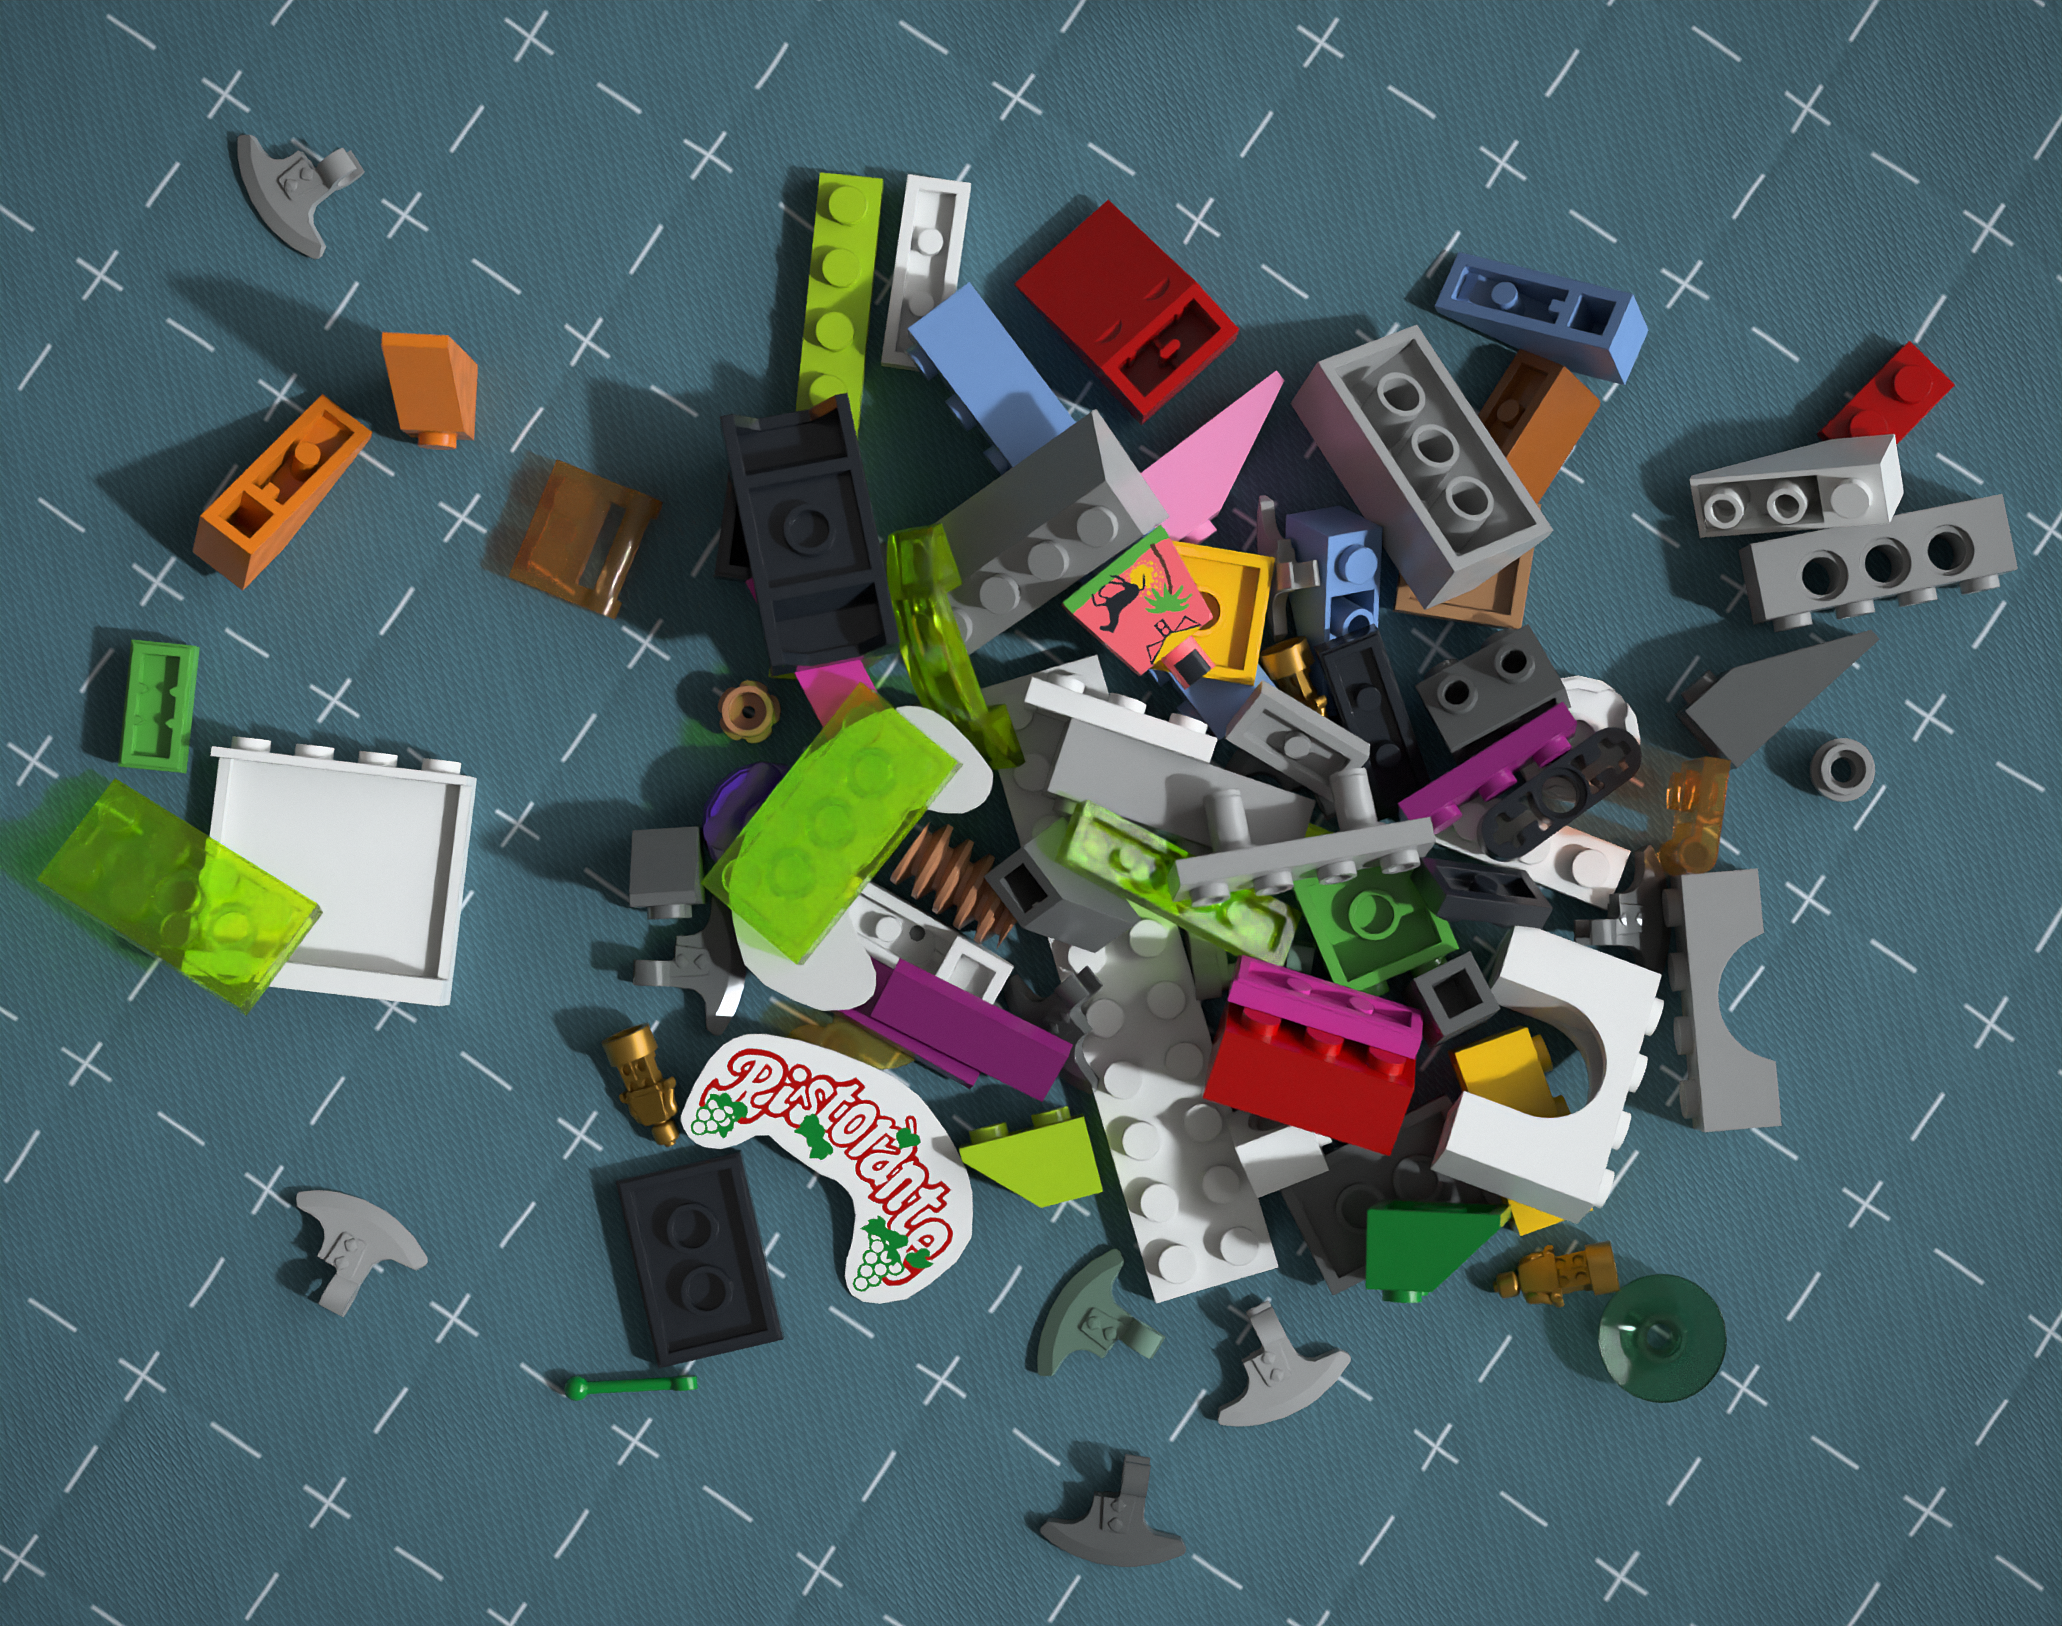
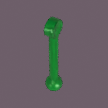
M697 1375L586 1381L581 1376H572L564 1384L565 1395L572 1401L583 1400L587 1394L660 1390L688 1391L698 1389Z

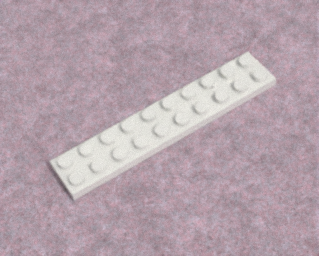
M1097 655L975 690L1021 847L1061 817H1064L1141 918L1138 923L1096 953L1049 937L1048 940L1061 983L1073 973L1076 976L1088 965L1103 984V987L1093 997L1081 1005V1011L1088 1019V1024L1092 1027V1030L1083 1041V1053L1087 1063L1100 1079L1094 1096L1155 1302L1160 1303L1278 1268V1264L1259 1199L1254 1193L1234 1147L1226 1115L1233 1113L1232 1108L1202 1098L1213 1044L1200 1000H1196L1195 983L1152 838L1150 843L1120 835L1113 831L1116 821L1094 813L1091 814L1089 822L1061 815L1052 810L1055 800L1041 796L1064 723L1024 709V700L1031 679L1034 677L1046 681L1049 673L1060 674L1085 684L1083 694L1108 701L1109 693Z

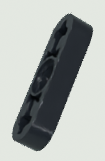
M1617 727L1601 729L1484 813L1477 825L1476 835L1481 850L1488 857L1499 862L1516 861L1626 783L1637 773L1642 760L1641 748L1635 737L1628 731ZM1599 743H1602L1607 749L1618 745L1624 753V756L1618 761L1622 772L1618 774L1614 768L1609 767L1589 781L1599 789L1596 794H1592L1589 783L1581 771L1601 756L1602 753L1598 747ZM1577 759L1581 771L1573 767L1570 761ZM1560 777L1568 780L1573 785L1576 791V802L1570 811L1564 813L1554 812L1544 804L1541 792L1546 780ZM1526 796L1532 813L1540 821L1547 824L1548 828L1541 831L1536 819L1516 835L1517 840L1521 844L1519 847L1515 848L1509 841L1499 845L1492 836L1499 829L1495 818L1500 816L1506 823L1517 818L1529 809L1519 802L1520 797Z

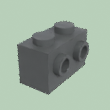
M1529 624L1516 631L1513 628H1507L1494 633L1482 643L1481 650L1461 661L1449 659L1437 664L1426 673L1424 681L1415 685L1424 708L1457 766L1559 703L1564 702L1568 709L1571 708L1566 688Z

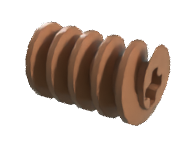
M929 822L892 873L890 881L895 885H899L914 875L916 878L911 893L912 897L919 900L935 890L936 896L932 908L933 912L940 915L953 905H956L957 911L953 926L960 930L972 921L977 920L978 925L974 941L981 945L997 934L999 936L998 948L1017 920L984 878L992 870L995 857L988 853L975 863H971L969 860L974 845L973 841L966 839L952 849L949 847L953 827L946 824L931 834L928 832Z

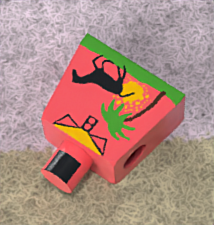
M1161 524L1066 599L1061 605L1072 618L1138 676L1142 675L1161 659L1184 690H1186L1215 667V664L1192 637V634L1211 620L1213 616L1168 533Z

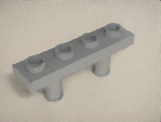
M1351 768L1336 772L1328 778L1340 831L1327 835L1258 846L1257 844H1251L1240 790L1227 789L1206 795L1202 802L1214 852L1210 855L1175 860L1167 876L1172 902L1191 899L1192 906L1203 907L1224 902L1230 898L1229 892L1254 888L1256 895L1267 896L1292 889L1294 887L1293 881L1318 877L1319 884L1321 885L1337 884L1355 878L1357 876L1356 870L1381 866L1383 874L1405 872L1420 865L1419 858L1425 857L1436 843L1431 818L1426 817L1391 824L1378 822L1367 771L1365 768Z

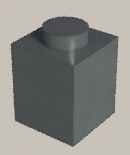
M1470 951L1414 978L1401 992L1407 1006L1422 1010L1421 1012L1424 1013L1422 1035L1430 1050L1486 1023L1501 1009Z

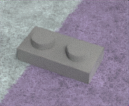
M1264 680L1259 683L1226 726V740L1333 802L1328 778L1342 770L1361 768L1369 758V743Z

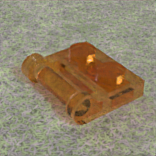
M557 459L509 577L615 620L622 605V602L617 600L648 522L650 519L657 520L663 502ZM614 504L626 509V512L596 585L592 590L578 583L610 505Z
M1705 756L1682 762L1681 773L1672 772L1667 791V809L1675 810L1672 838L1663 842L1657 852L1660 866L1666 874L1672 876L1685 875L1687 873L1703 874L1710 871L1715 865L1718 858L1731 760Z

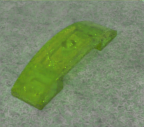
M942 523L894 531L888 535L887 581L900 639V652L913 688L923 708L932 710L949 720L970 741L991 770L1020 767L1026 761L1006 704H985L946 594L963 583Z

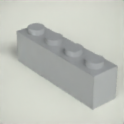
M1073 717L1064 723L1041 796L1055 800L1052 810L1056 813L1084 822H1089L1091 814L1094 813L1116 821L1113 829L1114 832L1146 843H1150L1152 834L1176 841L1174 852L1187 858L1210 855L1214 852L1202 802L1203 798L1210 793L1227 789L1240 790L1251 844H1257L1258 846L1303 839L1316 803L1315 800Z

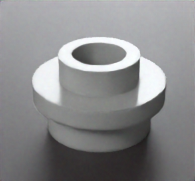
M1838 738L1824 743L1815 751L1810 762V778L1814 787L1822 796L1832 801L1847 802L1861 797L1868 791L1875 776V764L1871 753L1864 745L1853 739ZM1837 758L1846 760L1851 767V775L1845 782H1838L1831 774V765Z

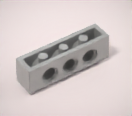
M2002 494L1893 515L1890 524L1828 528L1753 543L1738 550L1753 624L1772 621L1774 632L1812 625L1811 613L1834 608L1837 620L1875 612L1874 600L1897 596L1899 607L1938 600L1936 588L1954 584L1960 585L1962 595L1999 588L1998 576L2018 569ZM1933 537L1944 539L1953 550V562L1948 570L1937 568L1929 559L1928 545ZM1871 549L1883 552L1891 562V575L1885 583L1875 581L1866 571L1865 559ZM1808 562H1816L1822 565L1828 572L1830 582L1824 595L1813 594L1803 583L1802 572Z

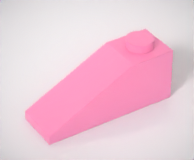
M1277 370L1140 473L1170 516L1161 525L1172 541L1200 545L1217 531L1211 521L1219 515L1284 382V379Z

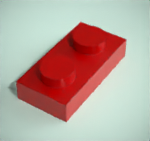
M1908 341L1816 435L1822 441H1827L1830 439L1895 434L1897 445L1955 384L1911 341Z

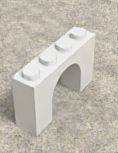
M1512 927L1500 944L1488 986L1498 1005L1556 1027L1576 1045L1585 1061L1589 1078V1090L1583 1109L1568 1116L1541 1118L1463 1091L1447 1114L1430 1170L1578 1224L1594 1206L1602 1208L1614 1180V1171L1606 1169L1611 1148L1618 1150L1621 1147L1630 1125L1631 1114L1622 1111L1628 1091L1634 1093L1637 1090L1647 1065L1648 1057L1639 1054L1644 1034L1648 1036L1653 1034L1662 1014L1664 1000L1655 997L1662 974L1538 928Z

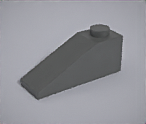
M1872 630L1734 667L1721 672L1717 676L1708 669L1680 694L1687 703L1674 715L1725 771L1736 769L1880 639Z

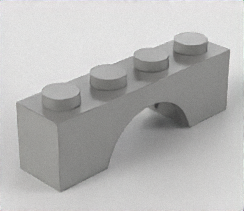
M1758 868L1670 876L1671 889H1663L1662 907L1666 927H1675L1677 952L1668 954V975L1672 991L1681 992L1683 1016L1674 1018L1673 1027L1678 1055L1686 1054L1689 1080H1682L1679 1085L1682 1115L1684 1119L1692 1118L1693 1129L1702 1132L1782 1126L1776 1061L1752 1053L1735 1040L1722 1019L1718 1002L1719 983L1728 960L1743 944L1764 933Z

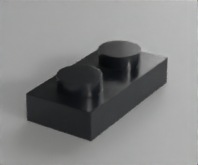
M1420 857V865L1414 868L1410 876L1411 881L1426 901L1428 909L1435 916L1449 922H1459L1463 919L1489 922L1502 928L1523 926L1543 929L1553 909L1526 870Z

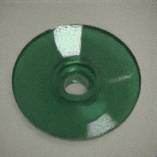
M1660 1273L1636 1278L1622 1286L1611 1297L1599 1321L1597 1340L1599 1354L1605 1369L1622 1389L1645 1401L1671 1403L1695 1395L1713 1380L1725 1357L1727 1331L1718 1305L1702 1287L1686 1278ZM1656 1324H1664L1669 1331L1667 1342L1660 1347L1651 1346L1647 1340L1649 1329Z

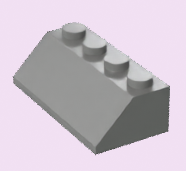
M1418 325L1317 362L1290 403L1364 518L1383 527L1382 546L1424 610L1475 589L1542 542L1553 532L1552 527Z
M1097 409L1091 411L902 546L913 616L949 668L1170 517Z

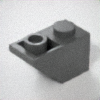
M1061 817L984 876L1022 928L1092 953L1098 952L1141 920L1064 817Z
M700 827L632 830L630 907L647 908V920L692 917V905L707 904L703 834Z

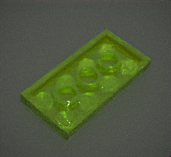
M860 681L701 881V884L796 965H804L962 767L963 763L869 685Z
M114 778L37 878V881L47 891L245 1016L248 1015L323 914L318 903Z

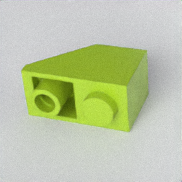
M1068 1106L1032 1114V1127L1008 1132L1006 1122L969 1131L971 1142L959 1147L962 1162L1040 1208L1103 1192L1084 1115L1082 1113L1070 1116Z

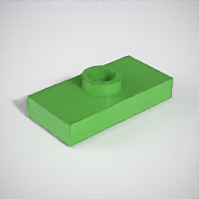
M131 639L118 767L187 773L200 647Z

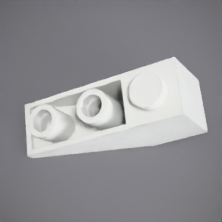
M1895 434L1830 439L1692 475L1689 479L1700 538L1890 524L1904 494Z

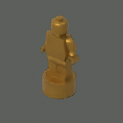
M1306 636L1284 640L1259 653V658L1266 675L1270 680L1277 681L1282 692L1329 719L1325 707L1327 705V698L1324 694L1321 696L1317 695V690L1312 685L1308 675L1311 672L1310 665L1315 662Z
M649 1023L632 1026L603 1040L601 1043L611 1067L617 1066L628 1089L619 1095L621 1102L628 1104L630 1114L637 1123L644 1126L654 1124L651 1131L658 1145L669 1147L676 1144L675 1140L680 1136L675 1121L669 1119L675 1116L679 1109L674 1099L673 1088L676 1085V1080L672 1076L667 1080L663 1079L661 1072L658 1070L654 1059L656 1056L654 1051L658 1046Z
M1610 1240L1585 1245L1584 1251L1558 1257L1554 1255V1247L1547 1245L1543 1251L1531 1253L1520 1259L1518 1266L1519 1275H1516L1514 1271L1499 1273L1496 1277L1497 1281H1493L1495 1293H1499L1503 1299L1516 1297L1522 1290L1528 1304H1553L1559 1308L1565 1305L1562 1298L1563 1294L1586 1290V1292L1594 1291L1596 1296L1620 1291Z

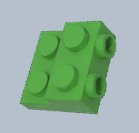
M1381 866L1356 870L1357 876L1355 878L1330 885L1319 884L1318 877L1293 881L1294 887L1292 891L1312 935V942L1329 982L1378 997L1390 991L1386 982L1387 979L1408 970L1414 979L1447 963L1445 955L1459 949L1448 921L1435 916L1428 909L1426 901L1411 881L1410 876L1414 869L1394 874H1383Z

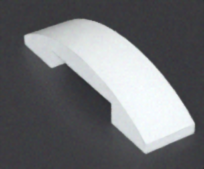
M859 874L850 887L848 895L849 914L858 937L869 956L892 969L895 968L899 958L991 1004L995 1002L1014 965L947 923ZM916 925L923 927L926 933L920 941L912 940L909 934L911 928Z

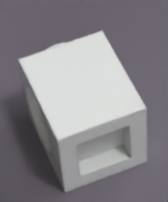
M1242 1110L1226 1115L1234 1147L1257 1198L1329 1171L1322 1146L1331 1143V1138Z

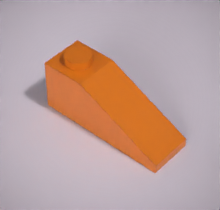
M382 332V350L400 429L410 437L418 438V447L425 449L455 450L457 440H474L478 365L449 335Z
M322 394L200 515L192 552L243 591L286 547L371 439L372 431Z

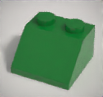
M1380 1200L1367 1209L1366 1289L1382 1290V1300L1387 1302H1422V1296H1427L1428 1292H1433L1511 1218V1205Z

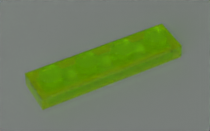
M1089 799L1076 803L1055 862L1237 957L1243 954L1283 967L1302 912L1270 895L1258 896L1255 894L1254 888L1229 892L1230 898L1228 900L1210 906L1194 907L1191 904V899L1172 902L1167 876L1175 860L1196 856Z

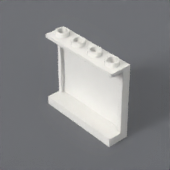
M232 736L231 748L212 746L211 756L219 757L196 951L186 952L184 977L433 1006L450 1005L477 778L460 775L461 763L423 758L422 769L413 770L396 768L397 755L359 751L358 763L335 761L333 760L335 748L296 744L294 756L270 753L271 741Z

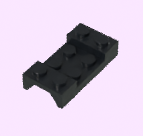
M848 393L834 395L807 410L759 419L736 414L720 416V430L732 489L736 497L771 677L897 653L900 639Z

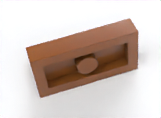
M1519 349L1479 412L1478 417L1534 502L1538 504L1598 410L1600 400L1564 365Z

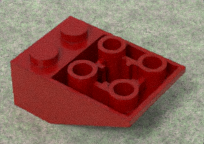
M1109 200L1103 203L1014 283V286L1141 426L1236 341L1239 328L1202 287Z

